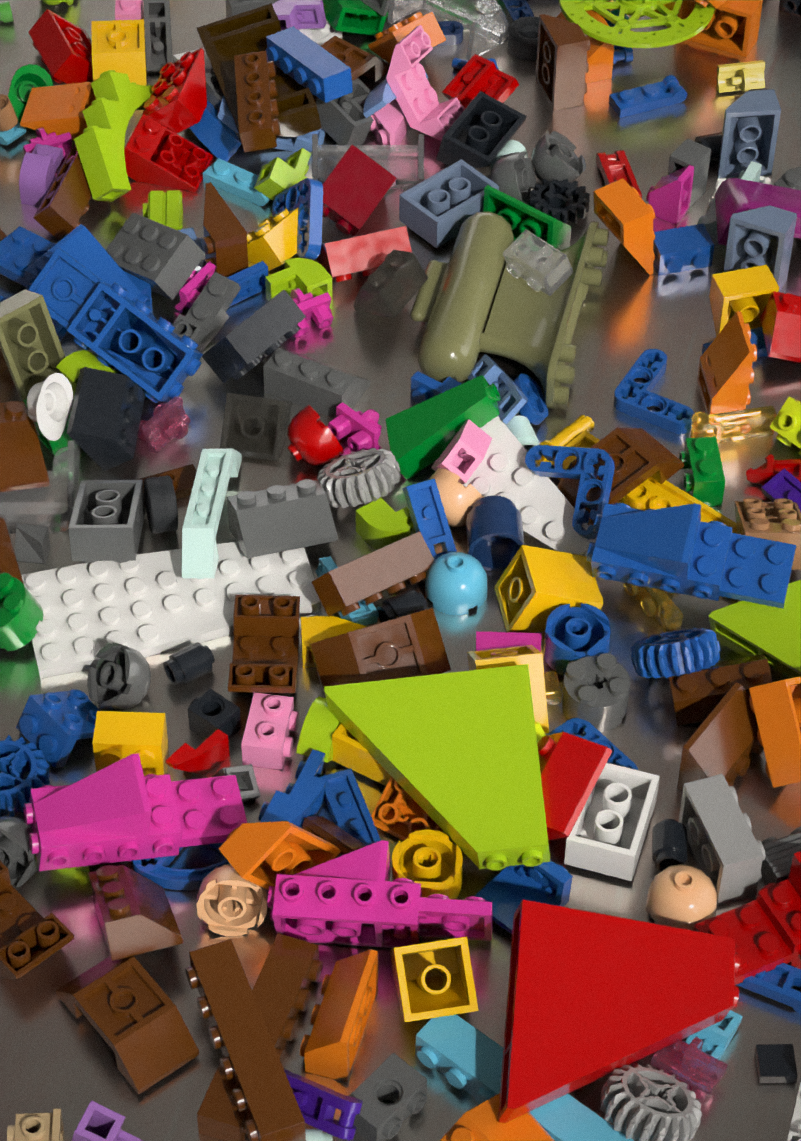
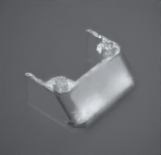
M391 0L387 22L391 24L421 8L433 12V14L448 21L460 22L464 28L470 30L467 60H470L474 54L480 56L508 41L510 24L496 0Z
M312 134V179L321 181L323 184L351 145H319L318 134ZM418 134V145H354L397 178L389 189H401V192L404 193L424 181V134Z

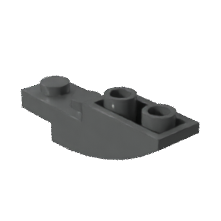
M214 272L186 316L179 314L173 323L175 326L173 332L181 338L184 335L190 337L199 345L196 349L202 352L229 318L226 311L241 289L239 284Z

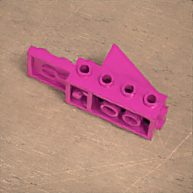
M131 754L71 785H45L31 789L29 803L24 804L25 824H30L33 833H29L31 854H36L39 871L176 856L179 854L180 847L223 843L234 829L239 828L242 823H247L236 775L171 782L170 774H148L144 776L139 754Z
M385 840L370 844L294 875L277 874L276 885L269 886L268 908H271L270 919L274 921L276 935L280 933L310 943L384 948L420 944V936L452 939L467 937V940L492 941V902H486L485 899L474 896L466 897L464 900H456L442 894H432L426 898L422 897L421 883H415L413 880L398 878L391 882L389 842ZM327 921H333V925L327 923ZM362 923H363V924H373V925L370 926V927H365V926L362 925Z

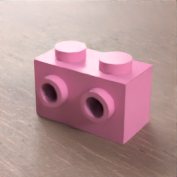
M254 692L241 744L243 765L252 764L253 767L283 770L285 757L291 758L293 737H290L291 731H297L299 724V711H294V697Z

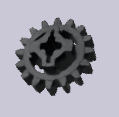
M544 179L542 185L535 184L534 190L530 192V206L566 224L567 221H571L574 224L577 223V217L584 219L585 212H589L590 193L586 192L585 186L578 187V181L576 180L569 183L568 179L563 181L553 179L551 182Z

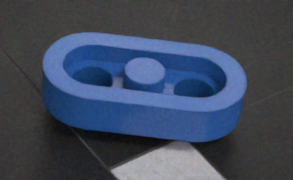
M520 374L514 380V383L525 394L528 401L519 410V416L527 417L530 424L539 425L549 414L541 388L530 376Z

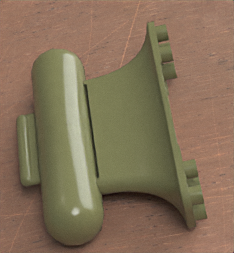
M489 211L476 212L468 217L460 227L449 262L431 260L428 263L410 316L413 321L428 323L418 351V363L421 372L441 383L448 377L461 383L473 372L479 352L495 354L521 363L536 375L543 387L547 408L554 409L556 403L567 405L570 388L561 386V384H573L575 367L565 364L566 362L574 363L576 345H571L589 286L600 287L603 270L595 269V266L606 267L608 251L598 247V245L607 246L609 229L599 228V222L591 221L583 236L575 244L564 250L548 254H523L511 252L514 244V234L511 225L502 216Z

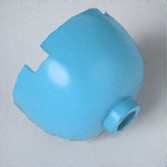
M463 552L442 554L434 560L430 569L426 572L425 597L427 600L429 598L433 603V608L439 612L448 615L468 614L469 609L475 606L478 609L487 598L486 571L482 564L472 555Z

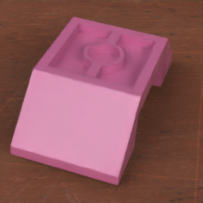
M419 25L395 45L386 80L397 97L396 100L410 127L442 141L444 134L463 113L465 108L460 104L457 97L439 104L437 93L430 86L424 67L419 63L433 49L430 37L424 32L422 26Z

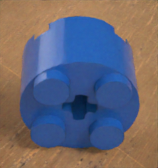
M581 603V607H570V604H566L553 610L547 618L545 628L544 661L554 671L565 675L566 667L571 662L588 656L609 654L611 629L606 614L592 605Z

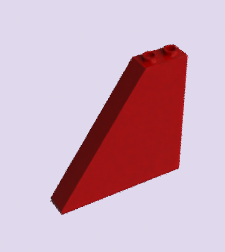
M523 899L513 917L498 1122L507 1123L612 1073L614 1069H620L624 1065L638 1061L722 1021L729 1011L737 1006L739 999V987L734 986L735 975L740 964V955L735 952L736 938Z

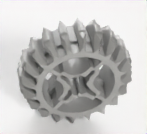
M371 448L370 450L362 449L358 452L352 451L348 455H342L338 459H333L330 464H326L318 472L317 480L327 494L329 505L346 508L348 506L356 507L360 504L366 505L367 502L377 501L378 498L387 496L388 492L396 489V486L400 483L401 476L398 461H396L391 451Z
M633 1063L632 1066L624 1065L620 1069H614L602 1088L600 1110L606 1114L605 1120L614 1124L615 1131H622L626 1134V1139L632 1138L636 1141H690L694 1138L701 1123L702 1112L700 1108L702 1104L696 1100V1093L687 1090V1083L679 1082L675 1079V1075L670 1076L664 1073L663 1069H653L649 1064L642 1067L638 1063Z

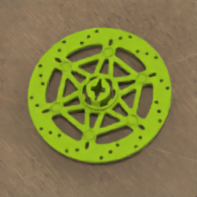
M558 0L560 9L569 22L578 24L584 34L604 43L628 48H658L688 40L700 33L710 23L715 8L710 5L704 8L695 3L692 13L686 19H681L677 14L684 0H613L614 2H605L609 0ZM676 2L673 10H669L663 4ZM606 9H619V16H615ZM586 10H594L615 24V26L610 27L597 21ZM625 14L631 16L628 20L624 19ZM644 16L652 18L647 20H638L640 17ZM662 25L668 27L667 29L650 32L631 31V29Z

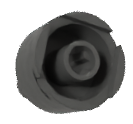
M607 653L599 656L584 657L569 663L564 675L562 711L566 719L580 718L586 720L600 732L609 731L617 727L622 722V718L628 709L630 677L628 672L617 662L613 655Z

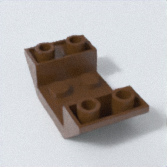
M337 36L332 37L321 45L322 48L351 68L352 81L363 75L376 82L388 73L389 63ZM312 94L316 103L318 97Z
M617 427L591 447L605 450L614 460L615 470L608 503L612 505L620 501L652 476L662 484L684 467V463L643 428ZM577 458L570 463L567 470L575 467ZM600 459V462L598 464L593 465V467L597 470V474L599 467L602 465L605 466V462L602 459ZM597 475V478H596V479H598V480H600V481H603V480H601V478ZM562 478L557 488L575 509L580 479ZM599 487L591 488L586 495L587 501L597 500L601 495V489ZM586 507L584 508V509H586L589 513L591 512V509H588V508H586ZM590 516L589 521L587 523L588 526L594 525V522L590 519Z
M235 595L233 617L234 643L232 663H230L228 692L297 693L300 596Z
M433 608L309 644L325 698V686L442 674L451 671Z
M0 861V978L18 980L75 938L74 934L53 913L43 918L11 885L9 870Z
M111 956L56 990L58 997L76 1019L84 1015L115 1052L118 1070L138 1095L200 1055L199 1049L176 1005L134 956L113 961Z

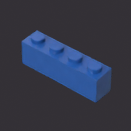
M294 26L266 37L268 60L274 61V65L296 80L298 84L309 88L311 93L323 102L327 103L353 92L351 68Z

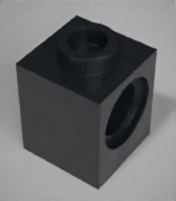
M211 688L202 696L196 697L188 707L189 729L205 740L217 729L227 734L228 740H230L241 729L240 707Z

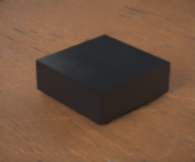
M793 1044L756 1045L755 1056L759 1084L797 1082L798 1074Z

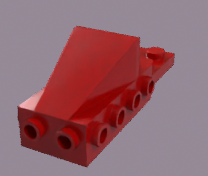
M801 851L793 854L788 879L777 884L769 883L758 891L757 898L754 901L694 925V931L736 938L735 952L740 955V964L735 975L734 986L742 983L745 978L755 977L757 973L765 970L766 972L771 971L782 963L793 967L801 965Z

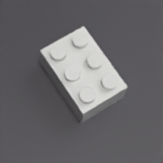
M606 763L569 837L566 839L564 864L632 881L657 801L660 776Z

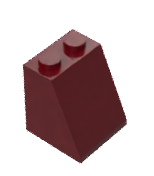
M352 144L323 183L322 217H328L335 222V226L342 233L355 236L397 178Z

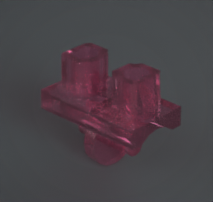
M175 396L167 404L160 403L154 409V416L149 421H140L138 431L139 439L146 441L150 451L158 453L173 438H184L188 434L187 425L191 423V420L183 409L182 398Z
M695 1037L690 1045L682 1040H677L676 1043L657 1051L651 1060V1065L657 1067V1070L663 1069L664 1073L670 1076L675 1075L676 1080L680 1079L689 1084V1090L694 1091L696 1097L700 1100H705L708 1095L712 1094L728 1068V1064L701 1051L703 1040Z

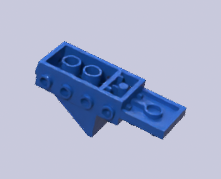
M82 224L57 244L21 226L0 241V274L25 286L27 289L30 288L55 250L61 248L107 284L112 285L116 282L129 292L127 297L133 302H136L138 299L152 309L150 284L123 271Z
M61 248L55 250L28 289L43 295L50 316L75 336L73 341L85 350L92 349L98 354L96 358L101 363L110 368L114 366L121 371V374L127 375L135 384L142 387L145 396L155 403L159 401L170 402L171 399L173 401L176 400L184 389L182 384L188 375L193 376L201 365L199 360L203 354L196 349L199 345L186 335L182 338L173 332L175 326L162 317L157 320L151 313L152 309L138 299L136 302H133L127 297L129 292L116 282L112 285L107 284Z
M605 503L603 514H597L595 519L594 533H598L596 543L590 542L587 561L591 562L592 576L604 580L629 583L635 586L649 587L670 593H680L701 599L719 601L721 596L784 608L796 545L732 533L733 527H728L719 521L702 522L700 504L694 503L661 509H646L644 511L633 509L624 503H615L613 505Z

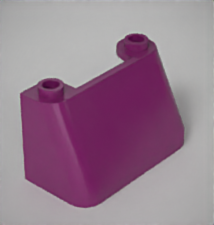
M738 178L726 179L719 185L715 194L718 244L727 246L732 214L769 205L797 213L794 238L801 239V190Z

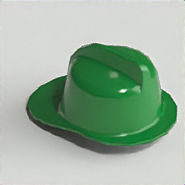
M28 64L22 66L15 72L11 80L8 97L19 123L21 122L31 89L53 86L51 76L39 65Z

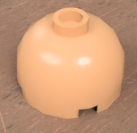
M438 468L429 480L435 478L448 524L454 528L466 526V518L471 510V506L477 500L483 498V496L470 483L467 487L459 483L458 480L461 477L447 469Z
M231 864L220 866L211 871L202 880L197 893V916L200 921L202 918L208 924V929L213 933L224 936H242L248 933V928L256 924L259 927L263 923L267 914L266 889L241 878Z
M683 864L669 866L658 873L649 886L646 911L655 920L654 924L694 931L695 924L716 915L717 892L714 884L702 870L694 866Z

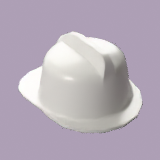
M53 373L45 381L33 385L27 395V411L30 419L38 423L43 436L51 441L58 440L64 431L67 418L73 406V391L69 380L63 374Z

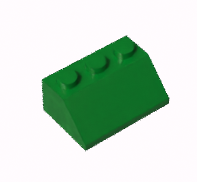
M489 185L484 188L483 212L490 211L498 214L511 225L514 234L513 247L527 254H548L570 247L572 226Z

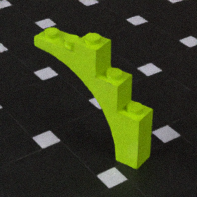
M108 70L101 73L100 78L91 83L96 100L92 101V105L82 111L87 128L74 141L93 200L112 202L131 191L124 155L125 134L129 120L134 112L145 109L143 106L153 92V85H136L134 82L130 83L128 74Z

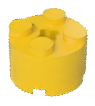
M429 829L414 831L409 834V838L401 843L399 841L393 849L392 882L398 878L410 879L415 883H421L422 897L428 898L432 894H442L450 899H456L462 886V851L457 843L455 846L449 840V836L443 832Z

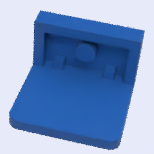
M77 689L30 695L16 728L30 743L34 742L37 750H42L45 759L54 768L64 767L76 740L93 738L96 714L100 710L89 700L86 693Z
M553 861L544 862L534 867L524 865L507 866L474 897H480L485 899L486 902H492V920L512 934L513 917L523 899L564 907L569 902L573 875L568 873L562 865L556 864Z

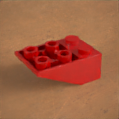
M202 48L192 53L190 51L186 52L178 61L165 64L160 70L161 75L158 81L152 87L153 92L143 106L145 109L142 114L176 134L200 122L207 106L205 60Z
M142 114L124 146L128 177L137 182L192 192L197 191L203 179V172L209 167L213 158L212 154Z

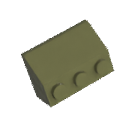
M26 289L0 302V348L21 401L27 399L29 390L33 385L45 381L53 373L61 374V371L56 366L65 358L43 295Z

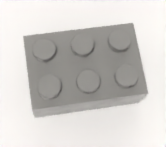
M723 774L684 783L678 822L687 828V845L698 868L714 884L717 892V907L755 897L758 882L762 879V861L765 860L766 855L762 842L756 840L752 833L749 816L747 813H742L738 805V796L735 788L728 785Z

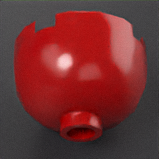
M309 404L292 418L288 426L287 435L291 444L287 449L297 462L303 459L309 465L324 466L331 463L333 459L339 458L344 452L330 428L324 425L319 419V414Z

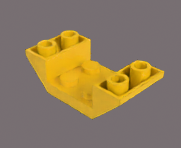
M144 19L91 21L93 82L100 78L101 73L115 70L118 73L128 74L130 83L134 82L136 85L146 86Z

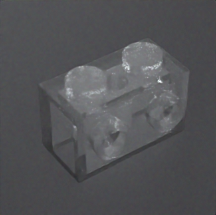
M527 229L502 253L507 263L506 269L513 277L517 279L519 277L523 278L534 291L539 292L541 290L549 296L573 273L567 255Z

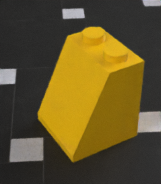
M521 545L494 586L507 632L534 633L545 631L548 616L553 610L562 605L570 604V607H581V603L601 610L604 604L596 578L592 576L591 563L587 561V556Z
M533 645L467 652L469 670L528 664L535 722L540 723L545 734L549 733L543 657L537 648Z
M467 937L395 947L390 950L394 983L404 1022L478 1011Z

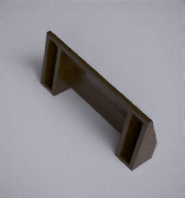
M272 3L197 27V32L238 132L234 56L266 51V37L281 31L279 19ZM275 65L276 77L272 78V80L276 81L278 96L273 97V99H277L279 116H275V119L278 118L281 130V135L278 136L298 137L322 129L317 105L310 89H305L304 86L298 84L296 80L285 74Z

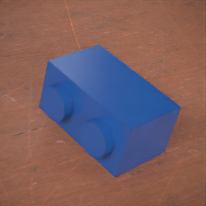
M704 224L654 232L653 251L655 261H653V266L658 276L712 267L715 245Z

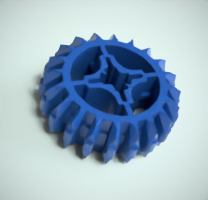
M684 628L682 630L662 632L636 641L631 647V660L638 676L645 678L653 677L655 679L660 677L668 678L710 668L720 660L719 651L721 650L719 640L717 641L716 633L713 630Z
M8 735L5 740L0 741V817L3 815L14 817L17 812L24 814V804L29 803L30 790L50 784V768L42 750H37L34 742L26 744L23 737L13 741L10 735ZM28 771V777L23 780V774Z

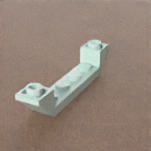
M202 449L182 528V578L204 579L215 577L219 559L216 544L218 525L229 479L238 477L242 460L241 453L234 449Z

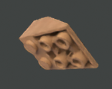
M745 498L743 501H735L737 534L796 545L792 570H801V511L798 504L785 498L775 499L774 502H762L758 498Z

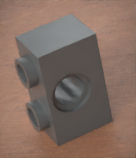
M392 1053L349 1095L363 1101L361 1112L356 1114L353 1124L357 1127L356 1131L368 1141L392 1139L401 1129L403 1121L411 1113L417 1114L424 1107L428 1098L427 1078L395 1053ZM384 1100L394 1101V1103L392 1104H384L381 1102Z

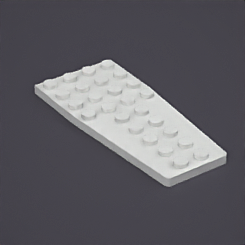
M237 542L217 544L219 559L215 577L204 579L182 578V549L137 554L136 561L124 563L96 561L94 563H81L23 574L21 576L24 586L41 605L44 614L43 621L39 620L35 628L38 632L31 640L39 677L42 679L88 670L90 667L96 668L100 658L95 656L99 650L111 643L126 645L139 651L144 657H149L187 647L196 642L202 643L234 634L235 595L300 596V616L318 612L321 609V601L311 583L315 579L305 549L303 547L247 558Z

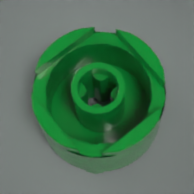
M1 573L0 648H4L6 651H14L25 646L35 637L38 632L35 628L39 620L43 621L44 614L41 605L19 579L12 577L9 573Z

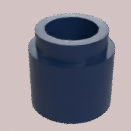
M502 496L483 497L471 506V510L466 518L468 554L476 558L486 571L506 570L521 545H525L520 511L510 499Z

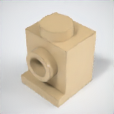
M61 1108L53 1109V1113L16 1114L15 1125H8L7 1141H64V1123Z

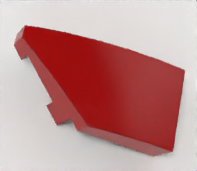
M770 454L765 457L766 462L757 469L750 468L746 471L747 480L760 485H765L784 468L801 482V459L775 460L774 455Z
M217 729L196 749L184 743L166 759V764L173 769L204 775L230 756L228 735Z

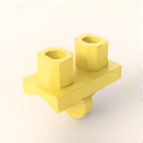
M759 60L717 65V91L719 93L732 91L746 92L750 89L765 88V62Z

